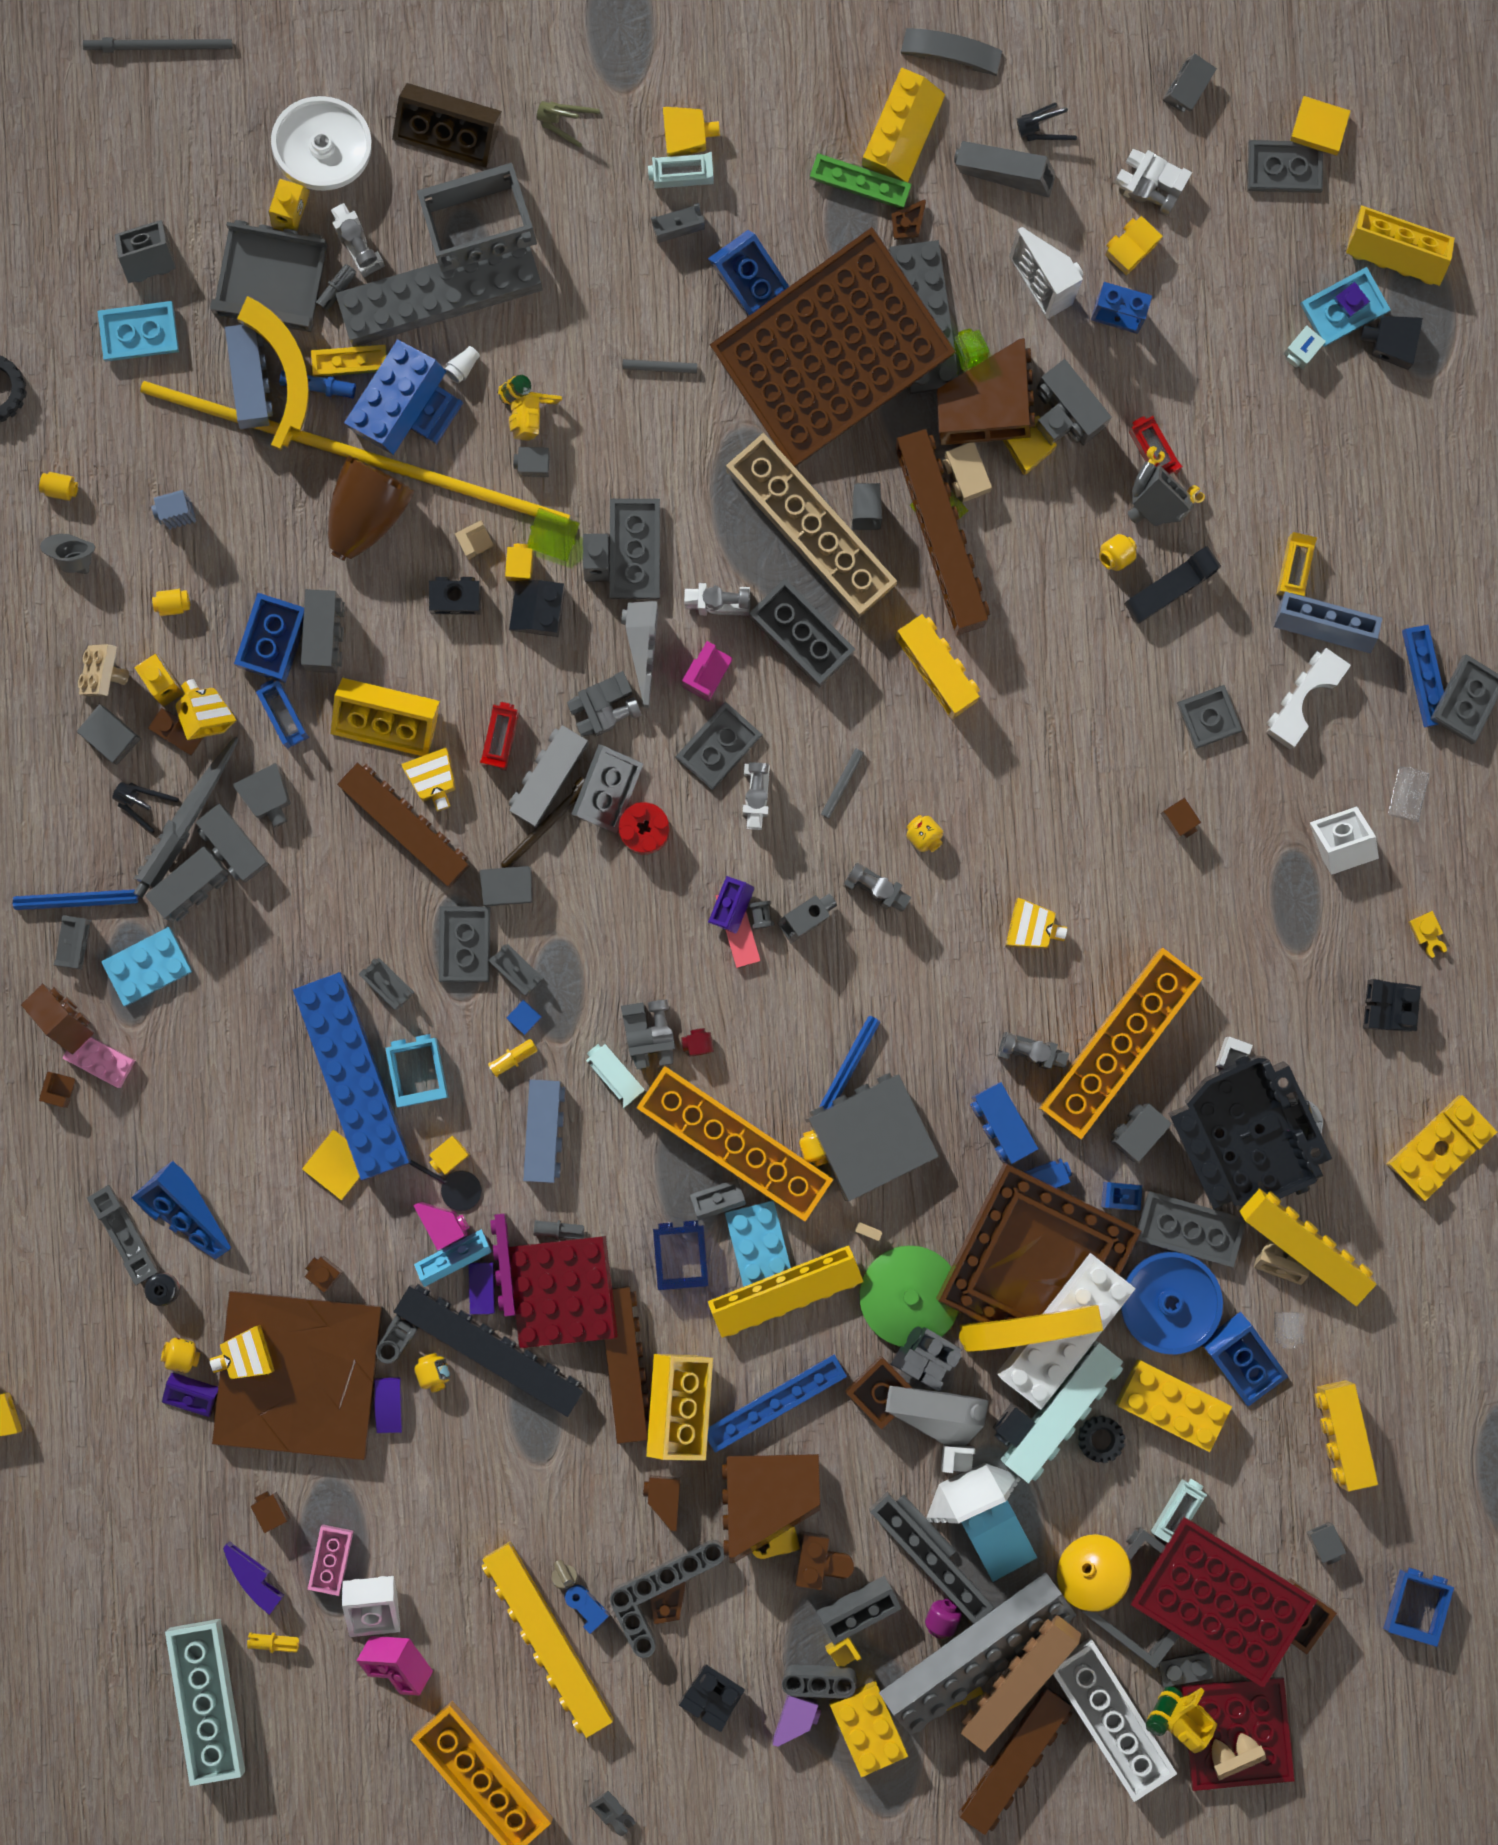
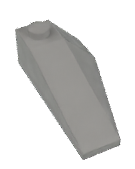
M656 601L628 603L627 610L623 609L621 624L626 625L644 708H649L658 620V603Z
M889 1386L885 1411L919 1429L922 1433L931 1436L941 1444L966 1446L985 1425L988 1400L967 1395Z

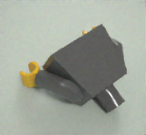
M1155 446L1148 449L1147 457L1149 461L1143 464L1132 489V504L1134 508L1128 511V515L1134 523H1138L1146 518L1154 526H1159L1163 523L1182 521L1193 509L1195 502L1201 503L1204 501L1205 495L1199 492L1195 496L1200 490L1196 485H1192L1186 491L1160 465L1156 467V463L1164 460L1165 454L1160 451L1158 457L1154 458L1153 454L1157 450Z

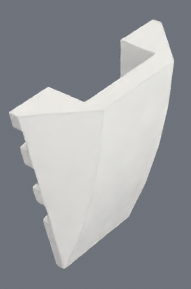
M983 1463L968 1472H963L938 1485L927 1520L930 1523L933 1521L935 1523L940 1521L942 1523H960L1006 1502L1011 1495L1010 1492L1014 1490L1013 1487H1016L1017 1482L1020 1481L1019 1475Z

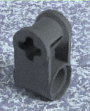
M396 1315L376 1349L378 1359L383 1363L395 1362L405 1347L411 1342L419 1327L410 1325L402 1320L401 1316ZM397 1327H400L401 1329L405 1330L407 1334L398 1329ZM387 1344L392 1345L395 1349V1355L392 1359H386L382 1355V1349Z

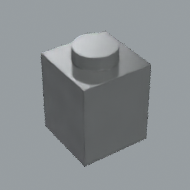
M1056 405L1042 416L1036 424V428L1050 445H1053L1067 434L1073 426V422L1059 405Z
M518 447V454H514L513 468L518 469L520 477H549V448Z
M1327 1522L1306 1532L1320 1562H1327L1328 1565L1341 1560V1555L1346 1553L1332 1523Z

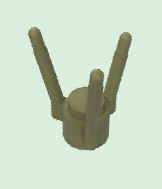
M541 101L537 111V120L543 122L542 127L550 129L577 147H582V143L552 124H557L560 116L574 119L579 118L578 114L568 111L599 114L600 110L590 107L558 104L552 101L550 103Z

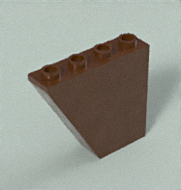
M1025 338L1018 339L937 389L941 445L1031 438V428H1035L1034 412L1030 413L1029 406H1034L1033 391H1028V385L1033 384L1032 369H1027V363H1032L1031 348H1026Z
M819 1454L727 1456V1464H722V1480H727V1489H722L723 1505H728V1515H723V1530H728L729 1540H723L724 1556H729V1563H736L820 1511Z

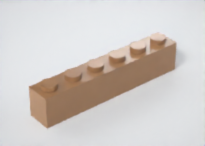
M1056 1615L1052 1621L1047 1619L1039 1629V1636L1036 1639L1032 1637L1023 1648L1025 1652L1021 1657L1016 1655L1007 1667L1009 1669L1005 1675L1000 1674L993 1682L992 1686L994 1688L990 1693L984 1692L976 1703L978 1707L974 1711L969 1710L962 1718L963 1727L961 1734L983 1752H986L1079 1644L1081 1633L1060 1616Z

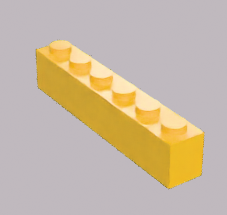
M1259 1189L1240 1210L1244 1220L1357 1307L1377 1285L1372 1278L1374 1273L1365 1264L1362 1263L1360 1266L1354 1262L1355 1258L1347 1250H1338L1335 1247L1337 1244L1329 1236H1320L1317 1233L1318 1229L1309 1221L1304 1223L1298 1219L1300 1215L1290 1206L1284 1208L1280 1205L1281 1200L1272 1192L1266 1194Z
M848 1245L709 1300L708 1304L719 1333L723 1338L735 1335L748 1327L758 1326L771 1318L783 1316L796 1308L806 1307L811 1302L831 1297L834 1293L844 1289L854 1288L857 1284L862 1283L863 1279Z

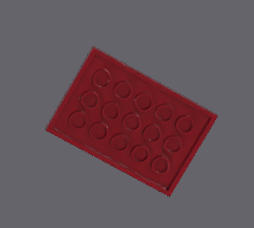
M1183 1516L1130 1604L1264 1688L1316 1604L1317 1599Z

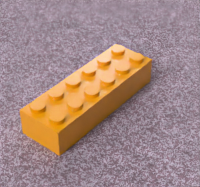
M451 1701L413 1735L411 1741L500 1845H528L551 1824L553 1817L454 1701Z

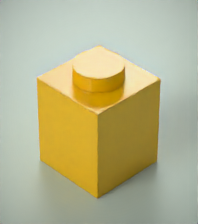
M517 543L513 544V547H507L505 570L507 581L532 580L534 552L532 548H528V545Z
M452 1135L429 1154L432 1158L429 1163L438 1174L440 1172L448 1174L470 1154L458 1139Z

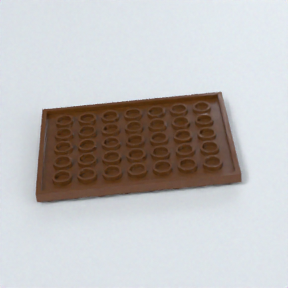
M873 227L710 344L778 449L794 467L957 353Z

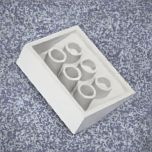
M1023 227L1019 228L1009 257L1046 319H1049L1073 305L1083 280V271L1077 262H1072L1070 257Z

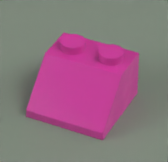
M423 1202L413 1205L437 1251L469 1235L467 1229L470 1227L463 1215L458 1216L457 1212Z

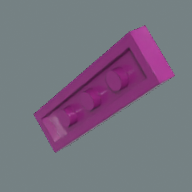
M506 1213L495 1214V1220H490L492 1235L497 1237V1245H493L494 1260H499L500 1270L496 1271L497 1286L501 1285L502 1296H498L499 1311H504V1316L516 1315L508 1251L509 1237Z

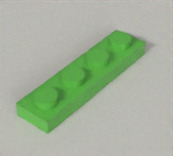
M817 153L809 178L899 209H904L911 188L910 183Z

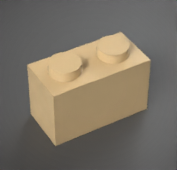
M974 442L945 453V460L942 461L947 475H952L954 483L951 484L956 498H961L962 503L991 491V483Z

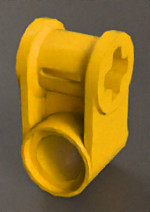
M795 1526L768 1542L769 1546L765 1547L766 1552L761 1553L757 1549L752 1553L759 1559H766L801 1549Z

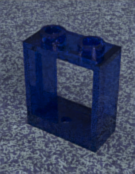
M698 1220L683 1221V1226L673 1227V1222L658 1223V1228L653 1229L658 1290L709 1286L704 1225H699ZM698 1232L701 1276L664 1279L660 1235Z

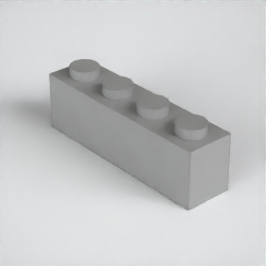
M563 725L559 730L557 728L554 729L548 739L551 742L546 751L541 750L535 760V763L538 764L533 772L528 771L522 781V784L525 786L520 794L515 792L508 804L511 806L509 811L535 828L543 819L589 744L588 740Z

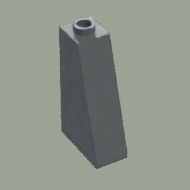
M962 141L960 149L956 150L954 156V163L962 174L1040 196L1050 197L1056 173L1047 156Z

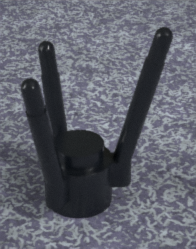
M1052 103L1032 113L1016 118L1020 138L1027 137L1028 142L1033 140H1077L1076 135L1035 134V132L1040 131L1038 122L1068 111V108H1062L1043 114L1056 108L1057 103Z
M120 782L114 790L112 799L119 802L118 807L130 814L150 833H154L155 830L129 807L137 804L146 810H151L150 805L138 799L139 793L137 792L173 802L179 801L177 797L143 788L132 782L129 785Z

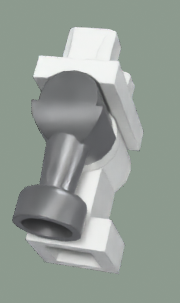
M1132 149L1125 163L1137 169L1135 174L1132 175L1121 169L1114 183L1125 190L1124 196L1131 197L1139 203L1150 201L1161 206L1160 212L1168 216L1192 172L1170 164L1149 150L1144 154ZM1156 187L1169 193L1167 198L1155 190Z
M344 203L333 208L331 211L335 221L332 223L341 242L345 243L363 278L385 267L379 252L374 253L372 249H368L364 230L355 211L349 213Z
M699 583L698 589H685L684 604L686 609H698L699 615L707 616V611L718 615L749 616L750 587H740L739 593L723 592L720 587L715 585L714 587L707 588L706 583Z
M751 762L745 764L744 776H751L750 790L746 793L745 797L746 805H743V815L747 816V829L762 830L763 817H768V806L766 804L770 766L766 763Z

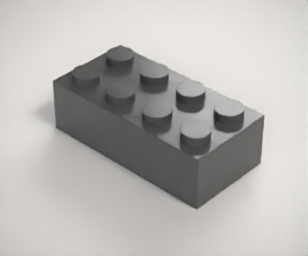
M785 578L749 613V618L818 688L855 654L856 649Z

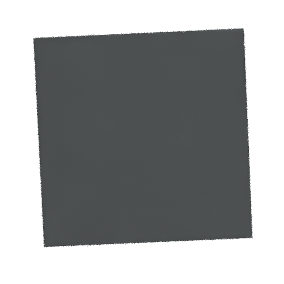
M1225 685L1177 702L1194 749L1242 732Z

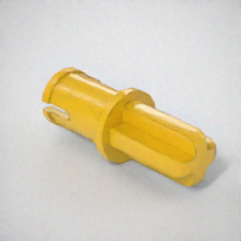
M528 1039L511 1051L507 1049L506 1054L488 1063L494 1075L498 1077L513 1066L518 1067V1063L537 1052V1047L531 1039Z
M249 1632L248 1635L250 1640H247V1649L269 1650L270 1653H274V1651L296 1653L299 1649V1638L277 1636L273 1632L271 1635Z

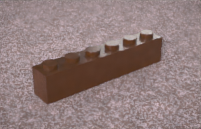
M357 762L337 785L450 888L470 867L466 863L469 858L458 848L454 852L447 845L450 840L440 831L435 834L429 829L432 824L422 814L417 818L411 812L414 807L403 797L398 800L393 795L395 790L385 780L382 783L378 782L374 778L377 773L370 766L365 764L362 767Z
M630 1286L612 1288L618 1337L605 1339L617 1444L648 1440L649 1418L645 1416V1408H649L648 1393H643L642 1383H646L645 1367L640 1368L639 1358L643 1357L642 1342H637L636 1332H640L639 1317H634L633 1307L637 1306L636 1291L631 1292Z
M1047 1686L1043 1687L959 1810L958 1814L962 1820L986 1835L988 1830L992 1832L1000 1821L998 1816L1003 1809L1007 1810L1011 1806L1015 1798L1012 1795L1016 1789L1023 1788L1029 1778L1027 1773L1031 1767L1036 1768L1044 1756L1042 1751L1046 1745L1051 1746L1058 1736L1056 1731L1061 1723L1065 1725L1071 1718L1073 1712L1070 1710L1072 1706L1068 1701Z

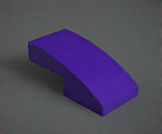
M401 1377L375 1378L376 1433H402Z

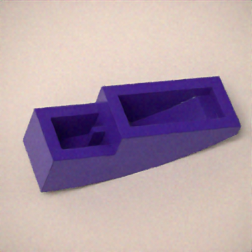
M229 1541L223 1550L233 1574L250 1598L270 1615L282 1600L284 1594L265 1580L271 1571Z

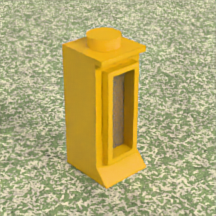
M1293 532L1288 537L1276 595L1283 597L1286 591L1305 596L1313 552L1318 537Z

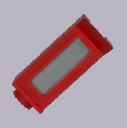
M1142 416L1132 423L1133 427H1131L1129 434L1144 461H1149L1147 451L1150 447L1155 446L1157 450L1153 454L1154 458L1158 457L1160 451L1165 454L1164 460L1156 463L1155 466L1160 465L1169 475L1179 473L1183 466L1178 462L1156 423L1155 417L1146 418Z
M500 702L499 705L493 704L480 760L482 766L487 767L489 765L499 767L503 771L507 770L519 711L514 709L515 705L506 702Z

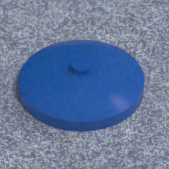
M1177 1252L1159 1253L1142 1260L1127 1276L1126 1281L1136 1289L1121 1307V1314L1129 1332L1143 1346L1162 1354H1183L1203 1345L1216 1331L1223 1311L1222 1292L1215 1275L1198 1259Z

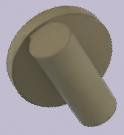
M562 1560L556 1561L554 1563L555 1570L552 1573L553 1584L555 1587L563 1590L571 1588L577 1581L576 1570L570 1565H565Z

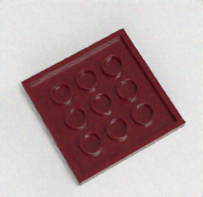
M606 1236L508 1247L519 1348L618 1337Z
M1283 1677L1270 1678L1264 1688L1251 1680L1181 1686L1183 1697L1192 1694L1200 1688L1204 1690L1198 1706L1203 1707L1217 1723L1214 1735L1205 1749L1197 1753H1193L1188 1749L1191 1788L1193 1791L1295 1781L1285 1681ZM1240 1734L1251 1737L1259 1746H1262L1266 1760L1222 1780L1218 1779L1212 1759V1746L1215 1739L1226 1744L1235 1756H1238L1237 1740Z

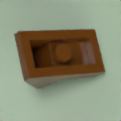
M163 708L160 709L148 728L190 756L193 755L204 738L187 740L180 719Z

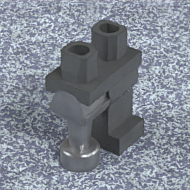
M624 671L579 691L578 696L567 702L572 716L585 711L588 719L576 724L581 737L594 733L595 736L601 735L611 730L616 722L629 715L632 718L642 715L634 697L626 700V706L614 710L611 706L612 703L632 695V690Z
M858 862L854 865L843 886L850 890L856 885L867 891L874 901L882 902L880 906L886 910L892 906L902 912L911 899V896L900 890L903 885L898 882L892 885L888 878H882Z
M668 1000L648 1002L649 1012H654L655 1026L647 1027L643 1002L621 1006L630 1057H633L637 1070L650 1068L648 1054L658 1053L660 1066L673 1064L674 1038L671 1029L668 1027L664 1012L669 1008Z
M1004 1032L997 1057L1009 1059L1010 1054L1025 1057L1030 1063H1039L1038 1067L1051 1069L1052 1066L1065 1068L1069 1053L1058 1050V1044L1053 1042L1044 1044L1043 1041H1035Z

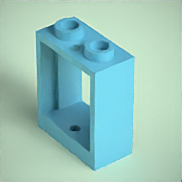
M430 1034L415 1037L416 1042L406 1043L405 1039L391 1042V1047L385 1048L397 1108L449 1098L437 1038H431ZM431 1046L439 1089L404 1096L395 1053Z

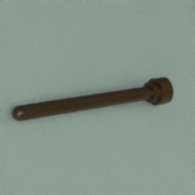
M582 777L574 783L575 786L572 788L574 791L501 862L502 868L511 867L576 803L585 781Z

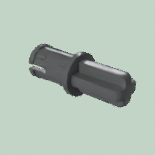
M345 264L332 282L328 281L329 286L319 299L316 300V303L329 312L337 300L336 293L344 291L356 275V271L351 266Z
M535 1220L533 1235L555 1237L556 1240H559V1238L582 1239L584 1238L585 1228L583 1225L561 1223V1220H558V1222Z

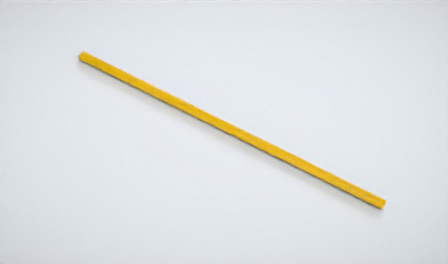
M143 381L140 392L238 423L236 409L147 381ZM269 420L270 426L255 427L254 429L275 435L280 423ZM294 429L290 430L293 433L291 440L346 458L348 455H351L365 462V464L565 527L568 526L571 515L306 431L301 430L300 433Z

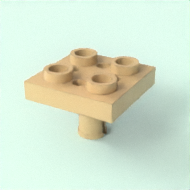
M109 644L88 646L83 655V674L80 675L78 680L79 695L87 697L108 696L110 681L121 685L127 683L129 671L113 667L117 646Z

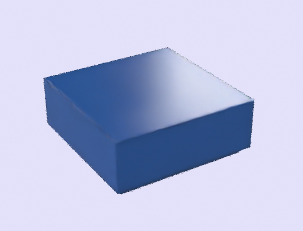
M522 1000L506 1018L526 1035L542 1016L526 1001Z

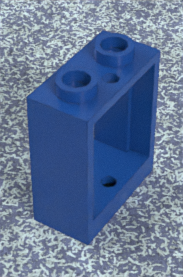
M1104 282L1098 294L1091 321L1138 334L1146 319L1152 295ZM1119 317L1120 321L1116 322L1114 318Z
M1410 1567L1408 1572L1400 1569L1383 1629L1396 1635L1438 1647L1454 1587L1447 1584L1448 1579L1433 1575L1432 1579L1423 1576V1571ZM1407 1580L1441 1589L1429 1631L1396 1622Z

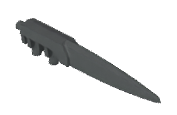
M237 737L228 743L205 771L172 821L168 820L165 824L163 834H160L158 837L160 842L158 845L154 844L152 846V854L145 857V860H147L144 866L140 865L138 875H135L133 878L139 882L138 887L134 891L135 895L143 898L148 889L152 890L166 875L187 842L190 828L200 814L238 742Z

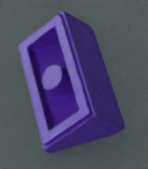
M726 876L708 923L737 933L755 888L746 882Z
M494 1262L469 1264L470 1314H495Z
M171 1373L165 1385L162 1403L210 1417L218 1395V1387L180 1374Z

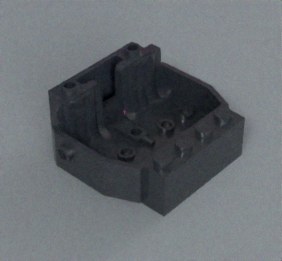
M1243 1056L1235 1060L1236 1064L1205 1077L1185 1100V1106L1168 1113L1213 1209L1232 1202L1234 1206H1244L1259 1189L1266 1194L1272 1192L1279 1199L1294 1192L1296 1195L1303 1194L1310 1190V1185L1323 1177L1319 1165L1333 1159L1290 1066L1284 1061L1272 1066L1270 1060L1265 1056ZM1281 1078H1286L1288 1082L1286 1087L1279 1086L1278 1081ZM1293 1093L1298 1104L1291 1106L1286 1095ZM1304 1116L1313 1138L1309 1140L1306 1139L1302 1129L1299 1128L1296 1119ZM1258 1124L1264 1126V1130L1261 1133L1255 1132V1126ZM1221 1128L1224 1130L1222 1137L1215 1136L1216 1129ZM1313 1148L1319 1149L1318 1151L1311 1153V1150ZM1229 1151L1235 1154L1232 1160L1225 1158L1226 1153Z

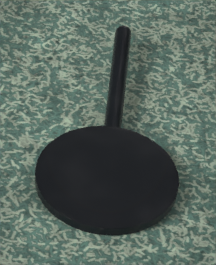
M411 1160V1166L442 1183V1199L451 1209L465 1211L473 1208L478 1203L482 1191L481 1184L472 1173L468 1171H455L446 1178H443Z

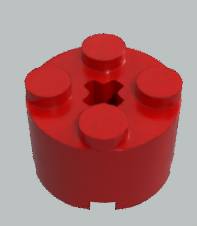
M640 802L633 804L624 811L619 821V833L624 845L636 854L647 855L655 853L664 847L669 838L670 827L668 818L661 808L652 803ZM648 823L651 831L644 832L643 835L640 834L638 826Z

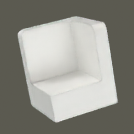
M1225 1037L1215 1066L1225 1069L1236 1064L1235 1060L1250 1055L1253 1045L1232 1037Z
M943 1444L942 1472L953 1473V1471L968 1472L972 1470L975 1448L973 1446Z

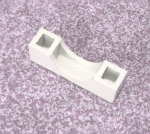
M1327 648L1321 653L1317 651L1309 661V664L1312 666L1307 674L1305 672L1300 674L1294 683L1298 686L1294 693H1287L1281 702V705L1284 706L1279 714L1274 712L1266 724L1269 726L1266 733L1290 750L1296 746L1309 727L1302 713V703L1306 694L1310 690L1319 687L1333 689L1351 666Z

